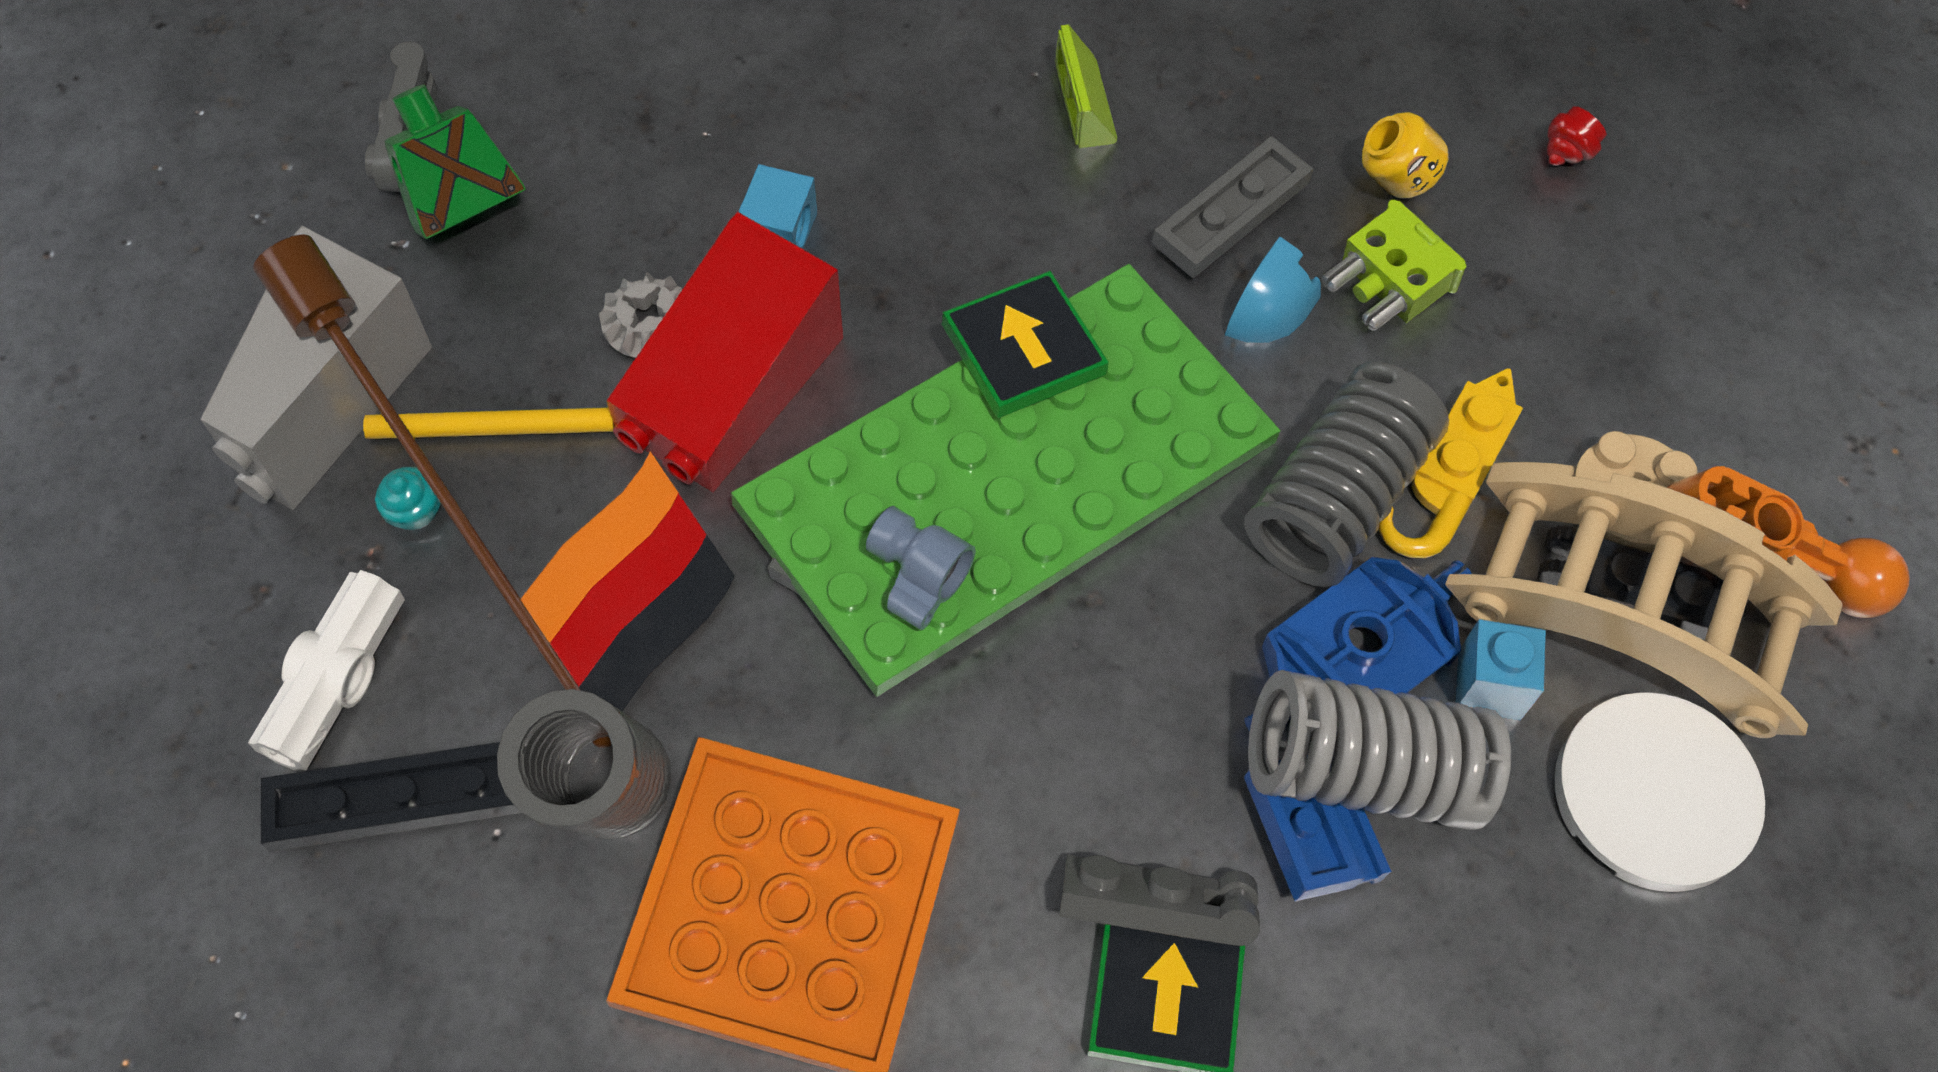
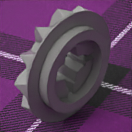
M646 272L642 280L629 282L623 278L620 289L614 293H605V305L603 310L599 312L602 332L607 342L618 352L636 358L682 291V288L676 284L671 275L661 280L655 279ZM652 304H656L659 317L647 316L643 322L639 321L638 323L636 309L647 310Z

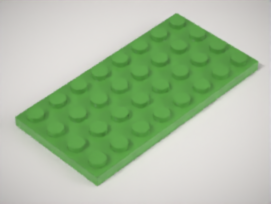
M1130 264L1068 298L1109 362L1106 375L997 418L964 361L960 360L731 492L734 508L770 556L775 558L791 579V584L876 697L1276 443L1281 430ZM890 506H895L915 519L916 527L919 529L930 525H937L975 546L974 561L963 583L949 600L939 605L931 622L924 630H919L887 609L890 592L895 585L900 571V563L897 561L887 563L866 550V541L872 526L878 517Z

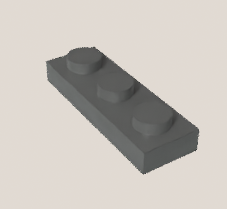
M1270 136L1156 227L1153 231L1151 244L1188 275L1195 278L1310 183L1313 168L1274 137Z

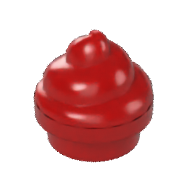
M1573 106L1567 113L1557 114L1549 124L1547 132L1549 139L1547 145L1548 161L1554 166H1559L1565 162L1576 164L1583 160L1593 159L1601 151L1600 143L1607 136L1605 128L1591 113L1577 106Z

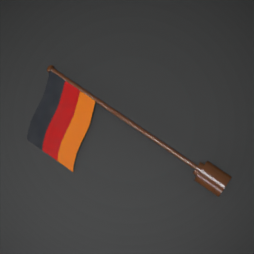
M305 234L285 238L266 249L255 260L253 270L296 335L299 337L314 336L316 340L331 337L565 690L575 689L593 693L623 712L646 678L707 621L727 593L735 577L651 451L641 469L624 491L560 547L522 598H520L342 330L350 322L348 315L353 310L355 301L313 238ZM602 737L592 741L598 748H608L612 745L609 737Z

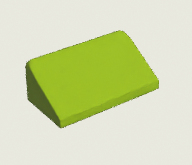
M1069 24L1061 25L1060 30H1058L1055 65L1075 144L1079 148L1114 144L1117 142V134L1097 60Z

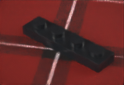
M500 742L261 778V845L269 852L519 814L521 812L506 796L498 777L497 752Z

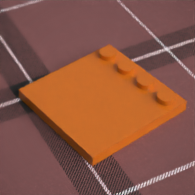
M698 737L606 1000L608 1006L837 1072H888L960 809Z

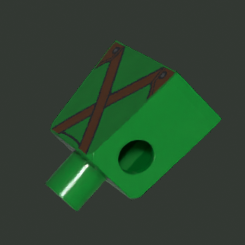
M425 84L406 90L392 99L407 130L385 140V148L411 225L415 232L424 239H428L526 190L521 179L467 108L456 106L440 113Z

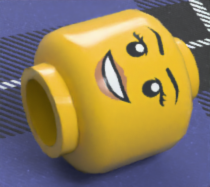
M1411 112L1396 113L1377 121L1368 131L1362 149V164L1368 175L1387 193L1399 199L1414 198L1427 192L1444 174L1449 160L1448 147L1442 137L1422 117Z

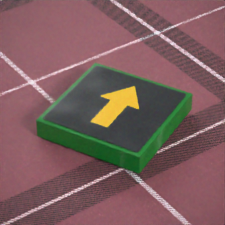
M1051 271L952 308L942 314L943 328L997 418L1107 374L1108 360Z
M1104 924L1087 1056L1179 1072H1233L1245 945L1234 946Z

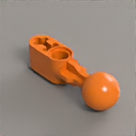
M1715 466L1666 487L1726 511L1765 533L1762 545L1781 556L1784 560L1787 561V558L1793 555L1799 557L1828 584L1843 604L1841 612L1857 618L1882 616L1895 609L1907 593L1910 581L1908 566L1902 555L1894 547L1873 538L1850 539L1839 545L1819 536L1814 524L1803 518L1799 506L1789 496L1731 468Z

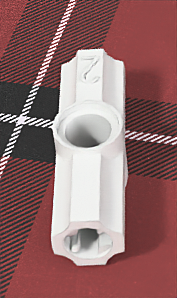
M360 570L358 573H349L316 630L304 631L289 647L282 666L283 685L248 742L256 752L295 771L297 769L307 770L342 708L354 707L366 693L374 673L375 660L373 654L405 601L399 589L391 586L381 577Z

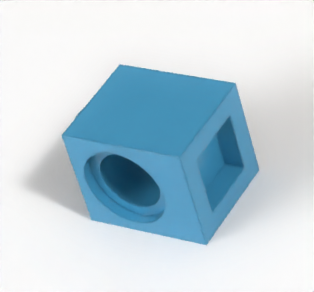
M758 164L739 213L803 249L817 216L814 177Z

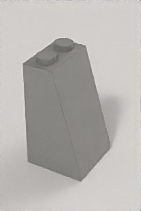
M301 226L293 236L305 234L313 238L355 301V306L348 315L350 322L342 331L387 399H389L432 349V345L402 278ZM265 290L200 420L216 441V444L212 447L213 452L224 463L237 471L238 475L234 481L245 493L261 503L266 504L272 498L289 509L294 510L362 431L364 416L376 414L379 410L331 337L316 340L314 336H297L268 291Z

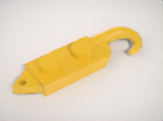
M1507 368L1476 384L1467 381L1448 415L1449 426L1447 433L1438 446L1428 453L1426 463L1416 472V476L1412 481L1411 488L1415 497L1425 508L1436 514L1429 529L1422 537H1405L1394 527L1392 521L1393 507L1390 514L1379 523V533L1385 544L1396 553L1408 558L1426 559L1439 554L1451 542L1523 407L1516 404L1511 369Z

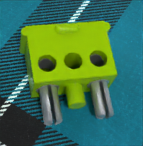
M1390 200L1386 211L1347 239L1342 261L1322 275V283L1324 287L1329 286L1327 288L1329 291L1335 292L1356 276L1361 281L1353 287V293L1360 302L1366 303L1375 295L1381 299L1380 302L1362 316L1365 326L1370 325L1368 329L1375 331L1395 315H1398L1407 324L1447 292L1456 293L1466 269V261L1403 203L1397 200Z

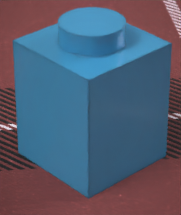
M1479 619L1462 644L1461 652L1458 655L1455 702L1467 705L1468 707H1482L1495 710L1502 718L1521 721L1544 692L1546 630Z

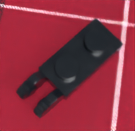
M1566 525L1551 527V530L1548 529L1545 546L1551 550V553H1556L1558 556L1564 555L1567 558L1578 529L1567 527ZM1603 539L1584 593L1614 601L1634 609L1652 553ZM1550 558L1540 563L1537 579H1540L1539 582L1557 586L1566 560L1562 561L1558 558L1553 560ZM1679 562L1660 619L1705 640L1724 580L1708 570Z

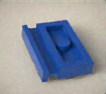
M1250 771L1245 774V782L1295 902L1353 889L1358 884L1366 882L1371 884L1379 883L1392 872L1364 808L1350 810L1339 803L1327 806L1317 802L1314 797L1307 801H1298L1294 798L1264 795L1256 790L1252 783Z

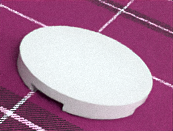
M1632 693L1609 699L1594 707L1577 723L1563 742L1558 754L1554 776L1555 793L1560 813L1573 838L1578 836L1594 856L1616 871V877L1628 883L1664 892H1682L1705 887L1716 882L1741 864L1753 850L1759 839L1765 818V795L1758 768L1743 742L1724 722L1690 701L1659 693Z

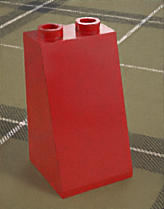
M737 212L727 223L607 399L614 424L613 432L618 440L635 453L641 454L644 450L649 453L651 451L653 456L660 459L668 472L679 481L689 485L695 481L714 493L843 339L838 269Z

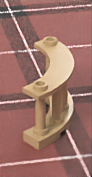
M1539 462L1493 463L1486 484L1505 506L1509 514L1485 575L1449 574L1445 583L1448 589L1464 606L1466 612L1476 622L1480 619L1547 629L1585 639L1629 655L1662 671L1695 691L1717 708L1740 733L1757 738H1772L1776 734L1806 735L1809 724L1795 707L1781 695V691L1800 628L1806 626L1837 625L1843 604L1828 584L1796 555L1788 557L1787 561L1784 560L1781 556L1762 545L1765 533L1726 511L1658 484L1617 473L1612 474L1609 483L1572 476L1574 472L1572 465ZM1543 520L1579 524L1557 586L1513 578L1534 521ZM1606 530L1655 545L1634 609L1614 601L1584 593ZM1681 556L1724 580L1705 640L1660 619ZM1748 599L1772 624L1757 674L1730 656Z

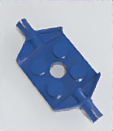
M1371 557L1346 575L1339 584L1331 586L1266 635L1262 649L1269 677L1280 670L1319 677L1322 680L1327 678L1344 682L1346 685L1355 683L1367 686L1370 689L1381 688L1392 691L1394 694L1399 692L1409 693L1445 664L1448 667L1453 664L1461 652L1458 621L1447 603L1450 597L1453 596V593L1445 583L1449 574H1472L1469 568H1466L1461 572L1465 564L1455 560L1434 578L1429 574L1422 577L1399 560ZM1356 627H1365L1373 630L1381 639L1382 649L1376 652L1359 650L1352 644L1349 631ZM1253 714L1244 718L1245 725L1249 731Z

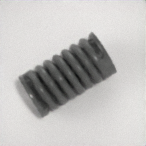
M1366 362L1358 365L1349 375L1347 383L1343 384L1334 395V400L1330 401L1322 411L1321 416L1318 417L1308 430V434L1303 437L1296 446V450L1291 453L1284 462L1283 467L1272 478L1270 485L1260 494L1257 504L1253 505L1245 514L1244 527L1248 538L1255 548L1279 570L1301 582L1321 587L1339 584L1351 569L1352 558L1363 552L1366 548L1367 540L1378 531L1379 523L1390 514L1392 505L1402 497L1404 488L1414 480L1416 472L1426 463L1428 453L1438 446L1447 433L1449 418L1447 409L1440 397L1427 383L1413 373L1396 365L1384 362Z
M575 689L550 691L530 700L513 715L502 733L497 752L498 777L506 796L521 813L538 823L601 839L624 838L644 829L659 815L668 799L672 782L669 757L663 744L651 730L597 695ZM602 737H609L613 745V764L610 775L602 788L593 796L576 803L570 791L569 783L572 763L587 744Z

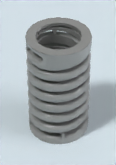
M1280 670L1269 678L1259 695L1249 733L1248 760L1252 783L1256 790L1264 795L1294 798L1298 801H1307L1314 797L1317 802L1327 806L1339 803L1350 810L1364 808L1373 814L1379 815L1388 812L1402 819L1412 816L1414 819L1425 823L1437 820L1444 826L1473 831L1481 829L1489 823L1501 806L1511 769V745L1505 722L1495 710L1482 707H1468L1467 705L1451 701L1443 703L1441 700L1429 697L1418 698L1415 695L1403 692L1394 694L1392 691L1381 688L1370 689L1367 686L1355 683L1346 685L1344 682L1327 678L1322 680L1311 675ZM1291 715V721L1286 741L1281 740L1286 723ZM1485 737L1488 741L1489 753H1486ZM1279 751H1284V756L1278 766ZM1487 763L1489 764L1487 781L1483 792L1479 794Z

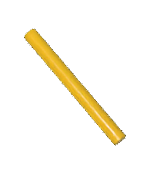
M609 407L398 414L413 438L613 432L614 428ZM382 414L364 416L363 430L366 439L397 438Z

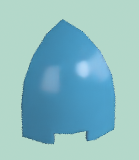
M1279 236L1242 293L1228 323L1225 336L1246 343H1270L1289 336L1306 320L1321 298V282L1319 277H1314V279L1310 280L1307 272L1298 264L1303 256L1298 248Z

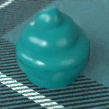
M401 467L391 471L379 484L375 496L376 508L381 517L388 524L406 530H415L428 525L435 518L441 504L417 467Z

